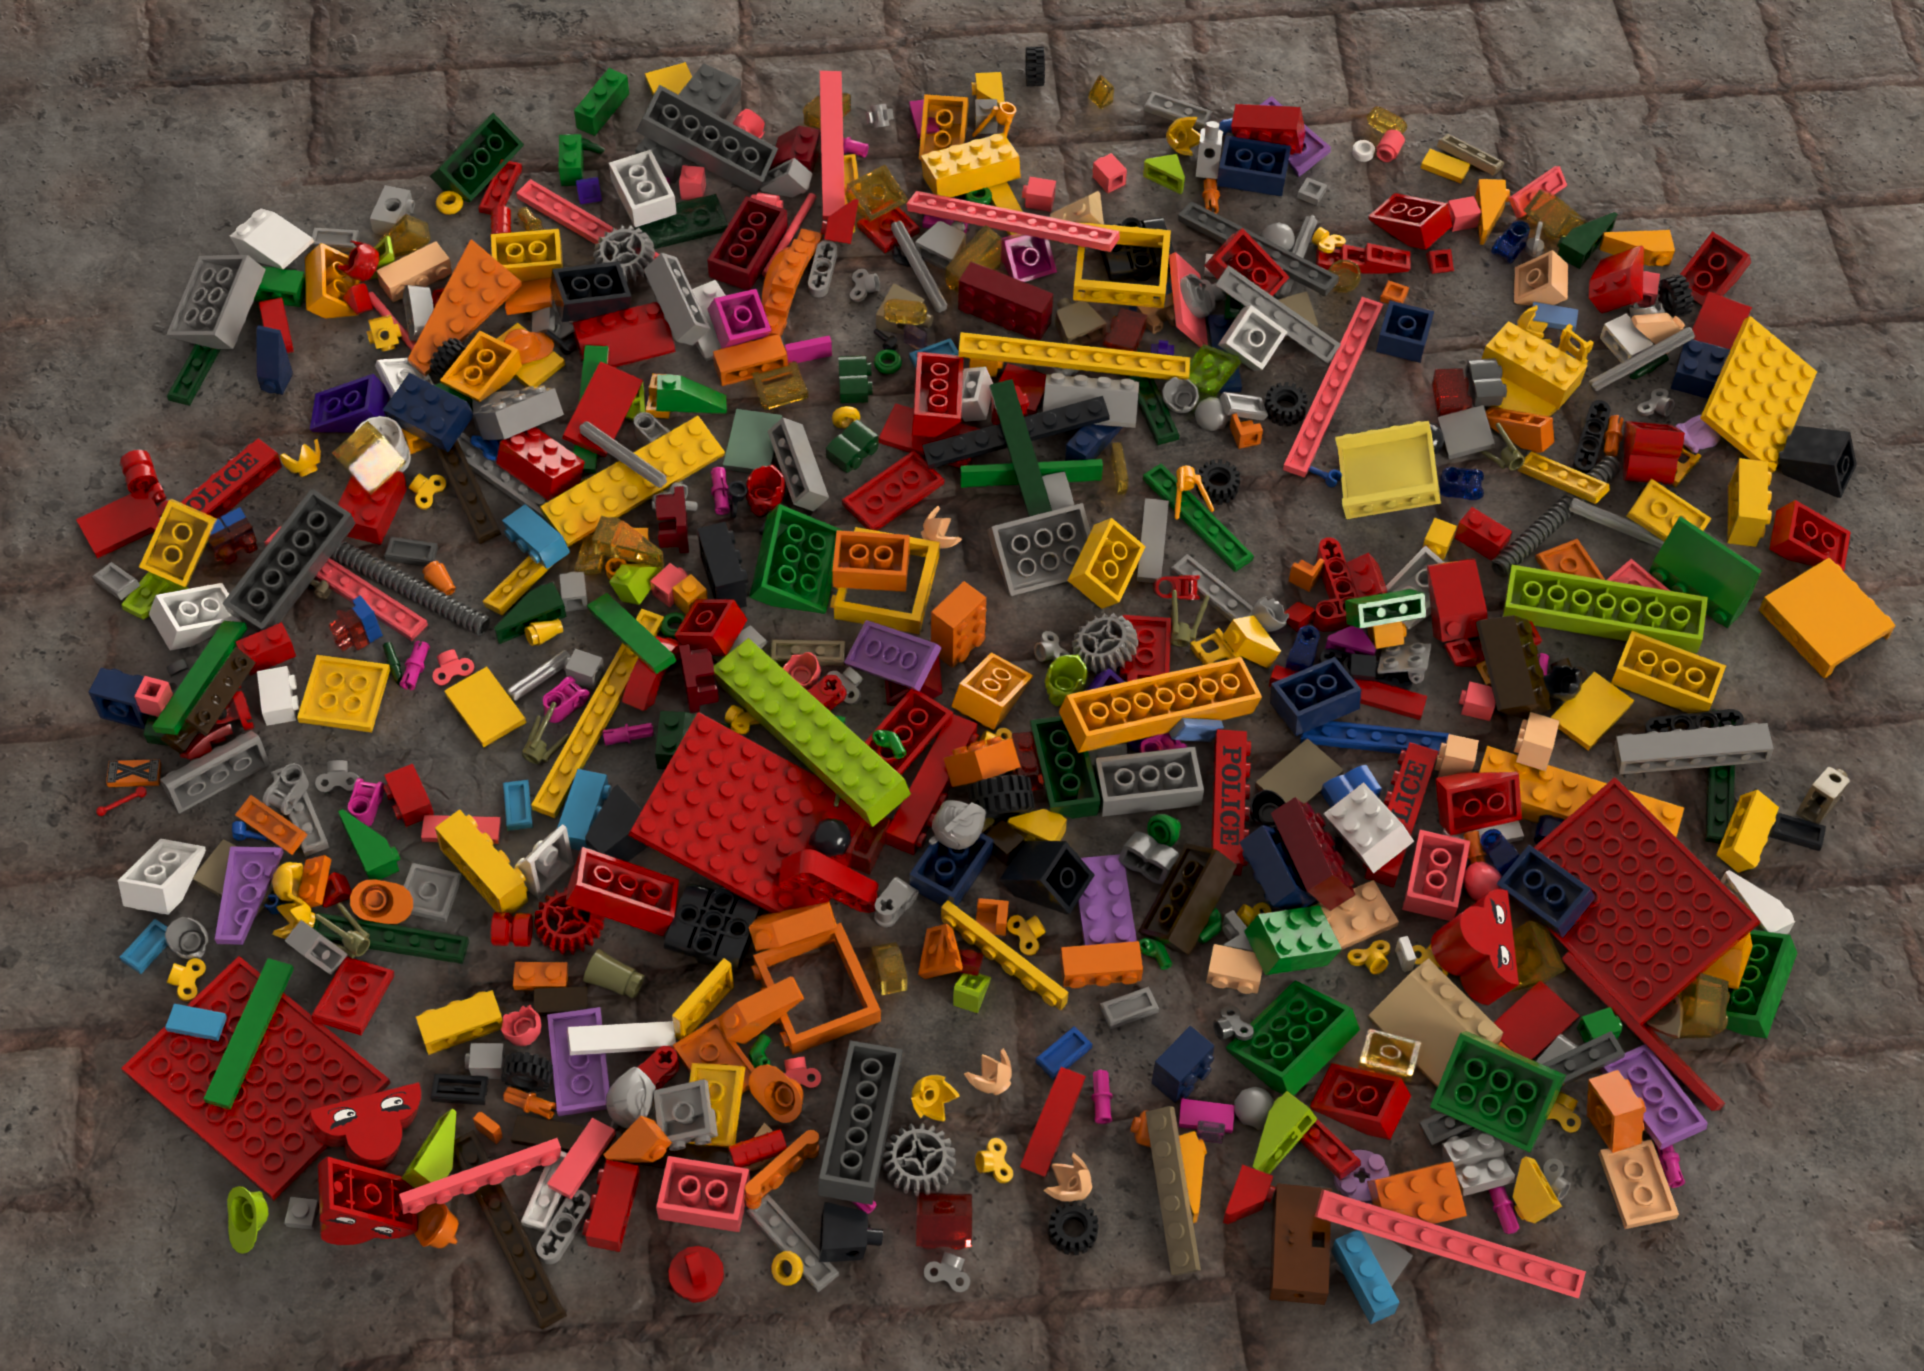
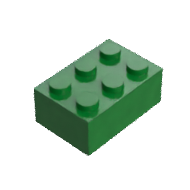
M1320 905L1258 914L1244 931L1265 975L1328 966L1342 950Z

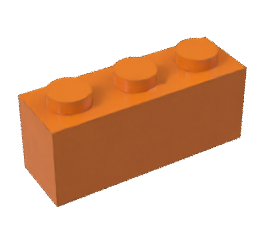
M779 334L713 351L714 367L722 386L788 369L787 353Z
M1139 941L1061 947L1060 963L1063 987L1082 988L1085 985L1095 984L1097 986H1108L1111 983L1120 982L1123 984H1133L1142 979L1143 965Z

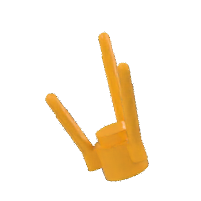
M1002 102L999 107L994 106L992 112L978 126L972 136L976 137L990 120L996 116V121L1001 125H1005L1003 133L1007 137L1011 122L1016 113V107L1009 102Z
M1191 466L1179 467L1176 471L1175 519H1179L1182 491L1193 489L1195 484H1197L1209 510L1213 512L1214 507L1201 482V476L1195 475V470Z

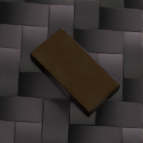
M587 986L534 989V1010L539 1016L588 1009Z

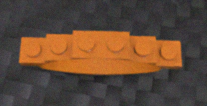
M801 228L797 239L793 240L792 245L781 250L772 260L764 280L761 302L772 330L768 336L779 334L781 338L801 276L808 262L815 255L817 245L823 240V234Z

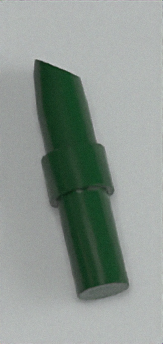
M582 138L583 150H589L597 154H602L605 151V148Z
M1667 354L1638 368L1629 377L1635 380L1647 373L1653 372L1657 367L1669 361Z
M386 642L382 645L387 658L386 662L390 666L396 684L400 685L403 677L398 657H396L392 643Z

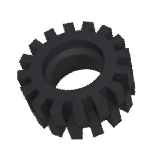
M1043 46L1026 47V86H1044L1045 54Z
M1676 275L1659 281L1658 294L1660 297H1658V301H1661L1665 313H1668L1672 318L1690 314L1692 312L1691 307L1694 306V303H1692L1694 298L1691 296L1692 289H1689L1690 284L1686 282V278L1683 275Z
M450 338L448 342L444 341L442 343L443 346L437 348L438 352H434V358L430 361L432 363L430 365L431 371L439 378L445 375L467 347L456 338Z
M1280 382L1277 383L1276 387L1273 385L1267 391L1264 406L1268 414L1267 418H1272V423L1275 424L1279 421V426H1283V423L1291 426V422L1296 425L1305 416L1308 402L1306 392L1302 393L1303 389L1301 387L1296 389V384L1294 383L1292 386H1288L1289 382H1285L1284 386H1282ZM1289 401L1294 404V407L1284 408L1278 405L1277 402Z
M1218 459V463H1215V460H1210V465L1206 462L1203 467H1200L1198 475L1201 476V482L1212 504L1218 501V505H1222L1223 500L1229 503L1230 498L1233 500L1239 490L1240 473L1239 470L1236 471L1235 465L1230 467L1229 461L1222 464V459ZM1213 478H1221L1225 480L1227 484L1224 486H1216L1210 483L1209 480Z
M516 1052V1054L510 1053L505 1057L501 1080L507 1086L511 1085V1087L520 1088L521 1091H524V1089L528 1090V1092H533L534 1090L537 1092L545 1091L549 1087L553 1065L550 1060L546 1061L547 1058H539L538 1054L530 1055L529 1052H525V1054L521 1052Z
M1068 1201L1064 1202L1063 1207L1058 1205L1055 1212H1052L1049 1220L1048 1234L1051 1237L1050 1241L1052 1245L1056 1244V1249L1059 1252L1061 1249H1064V1254L1069 1255L1070 1251L1074 1252V1256L1079 1255L1081 1250L1084 1254L1087 1252L1088 1247H1093L1094 1241L1097 1239L1099 1227L1097 1215H1093L1094 1210L1092 1208L1086 1209L1087 1204L1083 1202L1081 1206L1077 1205L1078 1201H1073V1205H1069ZM1070 1219H1076L1083 1224L1084 1231L1080 1236L1070 1237L1063 1231V1224Z

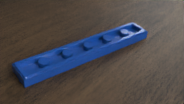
M1330 721L1302 733L1300 743L1308 738L1315 745L1400 754L1401 750L1407 751L1409 742L1439 751L1441 743H1446L1450 733Z

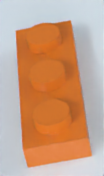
M252 795L248 797L235 814L239 819L291 855L294 854L308 835Z

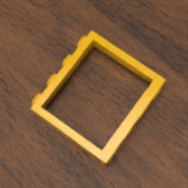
M1081 223L1119 231L1120 239L1116 244L1162 248L1159 286L1084 280L1082 279L1085 247L1078 245L1073 300L1164 308L1171 230Z
M855 527L854 532L886 533ZM910 537V554L926 557L912 614L845 602L848 588L836 587L838 589L837 595H832L830 608H834V619L864 624L868 620L898 631L920 635L940 556V542Z

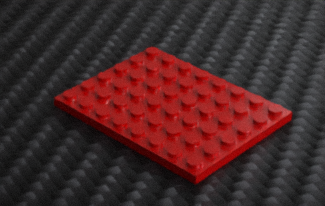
M698 712L633 825L629 836L771 913H778L826 903L831 899V897L809 886L796 891H788L780 888L778 885L783 858L801 850L810 849L817 851L812 845H809V840L814 832V827L820 821L828 818L842 820L851 831V844L848 852L844 855L829 857L845 866H848L869 824L844 800L840 799L838 807H835L836 793L819 777Z
M1616 777L1609 781L1534 847L1590 887L1595 897L1563 938L1544 924L1542 925L1568 952L1572 953L1639 1025H1644L1760 924V920Z
M238 956L187 1005L226 1014L227 1019L219 1041L168 1032L164 1027L121 1069L123 1073L272 1200H275L328 1147L319 1142L311 1131L309 1125L310 1110L382 1092L391 1082L388 1077L323 1024L313 1022L311 1014L283 992L231 1110L205 1103L204 1096L260 976L256 969Z

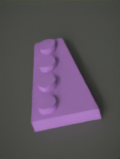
M1272 96L1260 104L1283 106ZM1305 124L1306 132L1302 154L1294 153L1289 157V164L1298 177L1331 152V147Z
M230 847L215 934L217 944L243 945L271 883L273 874L283 856L282 848Z

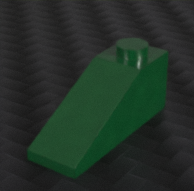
M1613 212L1573 228L1567 236L1563 235L1558 241L1557 247H1559L1557 255L1565 262L1581 269L1599 247L1603 233L1613 230L1618 214Z
M553 582L540 585L536 589L531 590L494 627L498 644L524 635L525 627H528L530 623L560 620L567 617L564 602Z

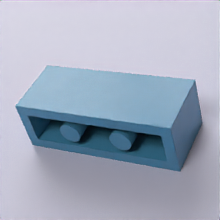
M526 504L502 520L506 527V530H504L506 537L512 543L515 541L523 553L528 552L536 564L541 563L546 569L570 553L563 536Z
M577 769L558 827L563 824L567 828L571 849L581 850L582 847L587 848L585 836L611 792V785L608 784V778L605 774Z
M1356 1230L1335 1239L1331 1252L1369 1323H1375L1395 1314L1400 1302L1362 1232Z

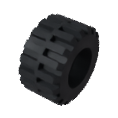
M1006 775L974 782L968 786L970 804L974 803L985 809V821L1010 819L1030 813L1035 809L1031 779L1027 776Z

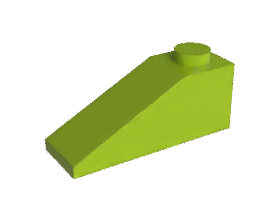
M1288 1091L1281 1097H1278L1269 1110L1254 1160L1253 1168L1267 1174H1271L1317 1120L1311 1109Z
M454 1109L449 1110L438 1119L402 1176V1179L412 1187L417 1188L446 1178L451 1172L456 1125V1111Z

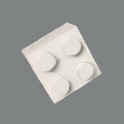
M1249 305L1242 308L1218 345L1253 371L1263 370L1287 334V331L1255 307Z

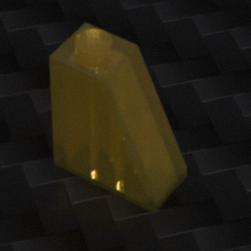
M985 225L946 267L945 282L947 286L958 293L959 279L971 261L995 271L999 269L1002 238Z

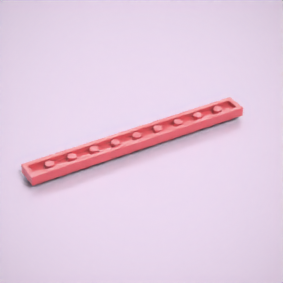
M916 191L907 202V210L910 212L1079 245L1081 247H1089L1101 251L1111 252L1120 239L1119 231L920 191Z
M1361 297L1342 338L1341 346L1335 353L1284 463V471L1306 477L1382 311V303Z
M1326 1190L1321 1191L1314 1216L1578 1299L1586 1271Z

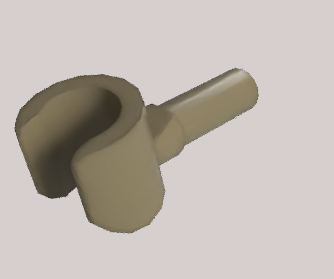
M313 579L310 585L316 588L314 594L323 600L328 598L332 590L328 588L329 585L325 580L318 582Z

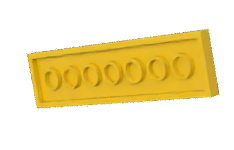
M694 417L634 452L638 457L666 475L667 483L661 488H658L627 465L618 461L540 506L541 513L551 527L563 536L567 547L654 497V495L668 489L673 483L682 481L723 457L725 451L700 417Z

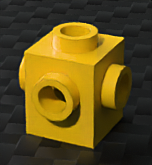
M391 315L368 320L370 330L366 332L370 345L375 344L376 349L381 348V351H388L394 349L395 344H399L398 338L402 337L398 323H393ZM382 331L388 332L386 337L380 336Z

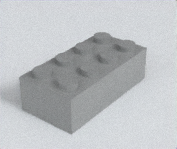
M1195 747L1095 758L1094 776L1100 797L1102 817L1202 805L1204 788Z

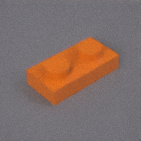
M326 855L305 861L298 897L306 902L310 908L320 906L323 903L332 860Z
M515 962L513 988L514 990H534L539 988L567 987L568 962Z

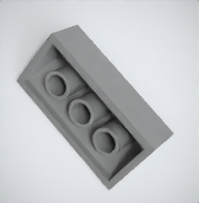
M1061 373L1046 374L1043 412L1103 396L1110 420L1096 423V425L1136 428L1139 382H1134L1131 379L1111 380L1108 377H1099L1097 379L1088 378L1084 375H1076L1074 377L1064 376Z
M251 730L245 734L238 735L234 740L223 746L214 748L210 753L201 758L193 759L186 766L169 772L160 781L166 794L180 814L269 766L270 763L260 737Z

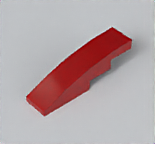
M1367 243L1365 248L1343 244L1341 250L1334 249L1333 253H1325L1318 248L1316 251V265L1330 271L1359 274L1409 272L1410 251Z
M1063 1067L1060 1068L1020 1165L1021 1168L1044 1177L1047 1176L1055 1152H1057L1064 1131L1068 1127L1086 1076Z

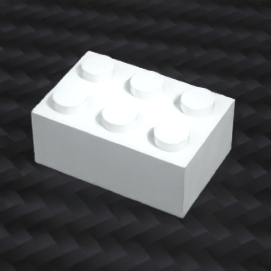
M651 150L609 163L611 181L634 227L677 214L675 196Z
M1364 782L1324 813L1338 835L1373 873L1414 842L1404 825Z

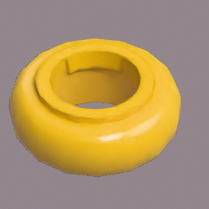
M445 191L437 197L435 202L436 208L439 212L446 215L455 214L462 209L463 198L454 191ZM448 201H454L452 204H445Z
M844 406L833 412L832 422L836 427L846 429L855 420L858 419L860 421L861 417L856 408Z
M783 1251L773 1259L771 1272L779 1284L791 1286L801 1279L803 1263L796 1253ZM786 1260L792 1266L790 1276H786L783 1271V1264Z

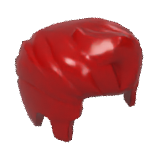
M351 240L350 242L354 243L357 247L350 251L348 265H338L337 267L348 277L360 282L370 280L377 270L379 253L369 244Z
M774 465L754 469L747 479L746 500L751 507V511L756 516H762L768 511H772L782 502L785 495V480L783 474Z

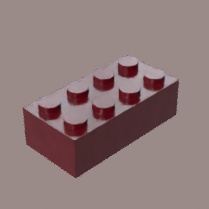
M746 196L707 259L709 277L747 291L751 290L788 228L787 210Z
M971 261L959 279L958 309L966 314L979 317L986 322L1002 326L1006 330H1012L1027 338L1041 341L1052 322L1053 293Z
M1297 797L1271 812L1307 892L1329 911L1356 895L1352 887L1354 881L1351 875L1344 871L1342 865L1345 862L1342 856L1334 850L1335 841L1325 831L1324 826H1326V823L1319 813L1315 814L1307 802L1302 803Z

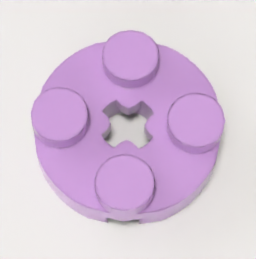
M1354 1150L1352 1152L1361 1160V1166L1342 1180H1339L1334 1175V1183L1337 1190H1340L1344 1196L1371 1204L1372 1200L1367 1181L1389 1176V1171L1383 1157L1379 1154H1374L1367 1150ZM1361 1171L1368 1175L1369 1178H1366L1364 1183H1361L1359 1178L1354 1177V1174H1358Z

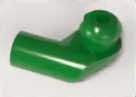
M876 730L873 732V741L881 747L891 749L896 759H901L907 754L896 733L886 730Z
M1217 908L1213 909L1208 923L1197 939L1202 945L1222 930V916Z
M1143 938L1139 941L1141 953L1156 958L1161 970L1172 966L1171 959L1162 942L1150 938Z
M762 1033L748 1053L754 1068L760 1065H770L771 1063L765 1054L771 1038Z

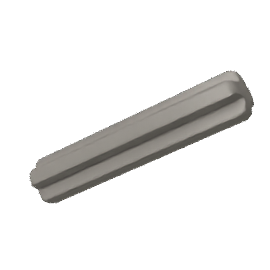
M563 650L509 687V696L516 701L563 669L564 663L570 654Z

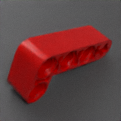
M1327 537L1320 541L1316 556V562L1320 558L1324 560L1321 576L1329 600L1319 602L1315 609L1313 625L1321 632L1340 630L1351 626L1346 622L1345 600L1358 598L1340 543L1334 538Z
M801 850L783 858L781 861L778 883L780 888L796 891L809 886L859 912L871 913L875 911V902L878 898L879 884L876 881L815 850Z

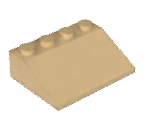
M1427 959L1413 970L1368 1015V1018L1437 1088L1461 1032L1468 1031L1495 1044L1500 1042L1503 1032L1430 959Z

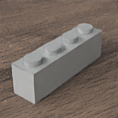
M660 253L644 269L648 278L647 282L655 293V299L661 306L664 318L672 330L673 338L679 343L693 346L710 330V327L677 257Z
M782 417L767 432L793 504L815 511L829 498L803 424Z

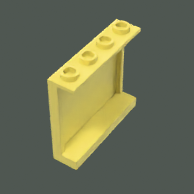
M1418 421L1413 424L1391 426L1390 428L1368 430L1366 432L1335 437L1338 447L1340 472L1342 474V505L1346 519L1441 504L1433 438L1429 421Z

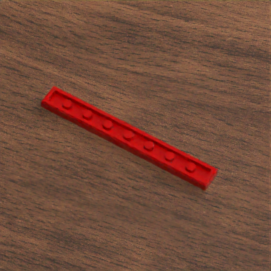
M1567 952L1562 957V961L1608 1007H1611L1612 1011L1711 1111H1718L1726 1104L1646 1023L1639 1025L1571 952Z

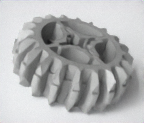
M623 225L619 230L613 227L611 233L605 231V237H599L598 243L594 247L593 257L595 264L619 261L626 282L631 278L636 282V276L638 275L644 277V269L655 257L653 242L649 239L647 233H642L640 228L634 230L632 226L625 229ZM637 247L641 249L639 255L636 254ZM609 254L613 255L611 261L608 260Z
M1105 613L1101 618L1095 616L1091 622L1086 620V626H1079V632L1074 634L1075 640L1072 641L1073 654L1079 655L1087 667V672L1093 671L1096 675L1108 668L1116 673V668L1119 666L1125 668V662H1132L1131 655L1137 654L1138 640L1136 630L1129 620H1126L1123 616L1117 617L1114 613L1110 617Z
M911 1123L908 1132L901 1127L899 1129L900 1136L892 1134V1143H886L885 1145L887 1152L883 1153V1160L886 1162L883 1164L884 1171L889 1172L887 1174L888 1180H895L894 1187L896 1189L904 1185L903 1192L905 1194L910 1189H914V1195L917 1197L919 1190H924V1193L928 1196L931 1187L938 1192L940 1190L939 1183L947 1185V1176H953L954 1174L952 1167L956 1166V1159L953 1157L955 1149L950 1147L951 1140L950 1138L944 1139L945 1133L943 1130L935 1134V1127L933 1125L929 1130H925L923 1123L920 1124L919 1129H915V1126ZM921 1143L930 1145L932 1148L924 1147ZM909 1145H912V1150L910 1152L903 1154V1157L898 1158L899 1154L904 1148H906ZM916 1151L918 1152V1156L923 1161V1168L921 1167L920 1162L916 1158ZM941 1161V1164L934 1172L927 1174L929 1167ZM907 1171L915 1172L917 1176L911 1175Z

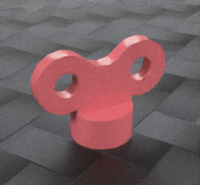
M455 649L448 650L436 657L440 667L434 670L432 677L435 684L444 686L450 682L453 676H470L474 671V663L468 658H461L459 660ZM467 664L469 668L464 671L461 669V666ZM440 673H443L446 677L445 679L440 680L438 678V675Z
M805 1057L784 1060L786 1071L784 1074L787 1077L795 1079L799 1084L808 1088H814L820 1084V1072L815 1068L807 1069ZM809 1074H813L815 1076V1080L813 1082L808 1081L807 1076Z

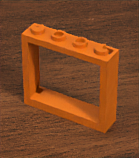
M838 923L836 928L753 955L754 965L751 966L755 980H760L762 983L761 991L774 985L767 968L768 966L834 942L864 1008L799 1034L795 1033L788 1014L785 1013L774 1024L780 1025L782 1030L779 1033L781 1041L785 1047L789 1046L792 1055L881 1022L880 1007L841 923Z

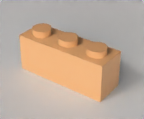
M437 241L376 270L379 284L392 302L403 299V291L406 285L427 287L453 273L450 258Z
M1530 712L1528 720L1523 719L1514 749V752L1518 753L1516 762L1546 771L1554 747L1559 720Z

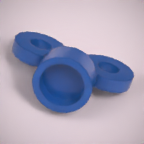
M472 436L470 443L483 451L484 457L497 461L500 441L503 439L487 441L483 440L481 436Z

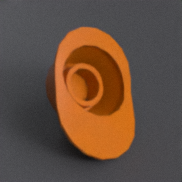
M515 329L509 332L504 340V343L519 350L522 365L549 356L554 349L553 340L545 335V333L529 332L525 329Z
M375 879L365 880L358 883L352 890L350 906L353 912L361 919L385 924H398L405 921L411 914L413 898L410 891L400 884Z
M760 1065L752 1071L749 1076L750 1091L776 1121L782 1123H789L797 1119L802 1110L804 1097L801 1085L795 1079L787 1077L781 1070L772 1065Z
M434 1203L417 1213L418 1231L414 1234L423 1247L431 1246L441 1249L449 1243L457 1244L458 1240L455 1234L458 1229L459 1220L448 1210L445 1203Z

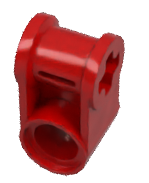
M1200 575L1159 577L1153 583V591L1160 598H1172V591L1176 590L1178 599L1199 600L1197 580L1200 579ZM1163 580L1168 581L1171 585V590L1167 594H1162L1159 591V584Z
M836 675L825 676L807 690L829 711L843 702L847 695L845 687Z
M662 1046L637 1067L650 1078L656 1087L655 1090L662 1089L679 1071L680 1066L677 1052L670 1046Z

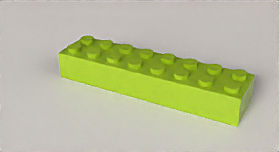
M1512 565L1502 617L1515 615L1529 622L1532 621L1534 626L1628 641L1631 631H1635L1688 652L1698 653L1703 640L1708 597Z

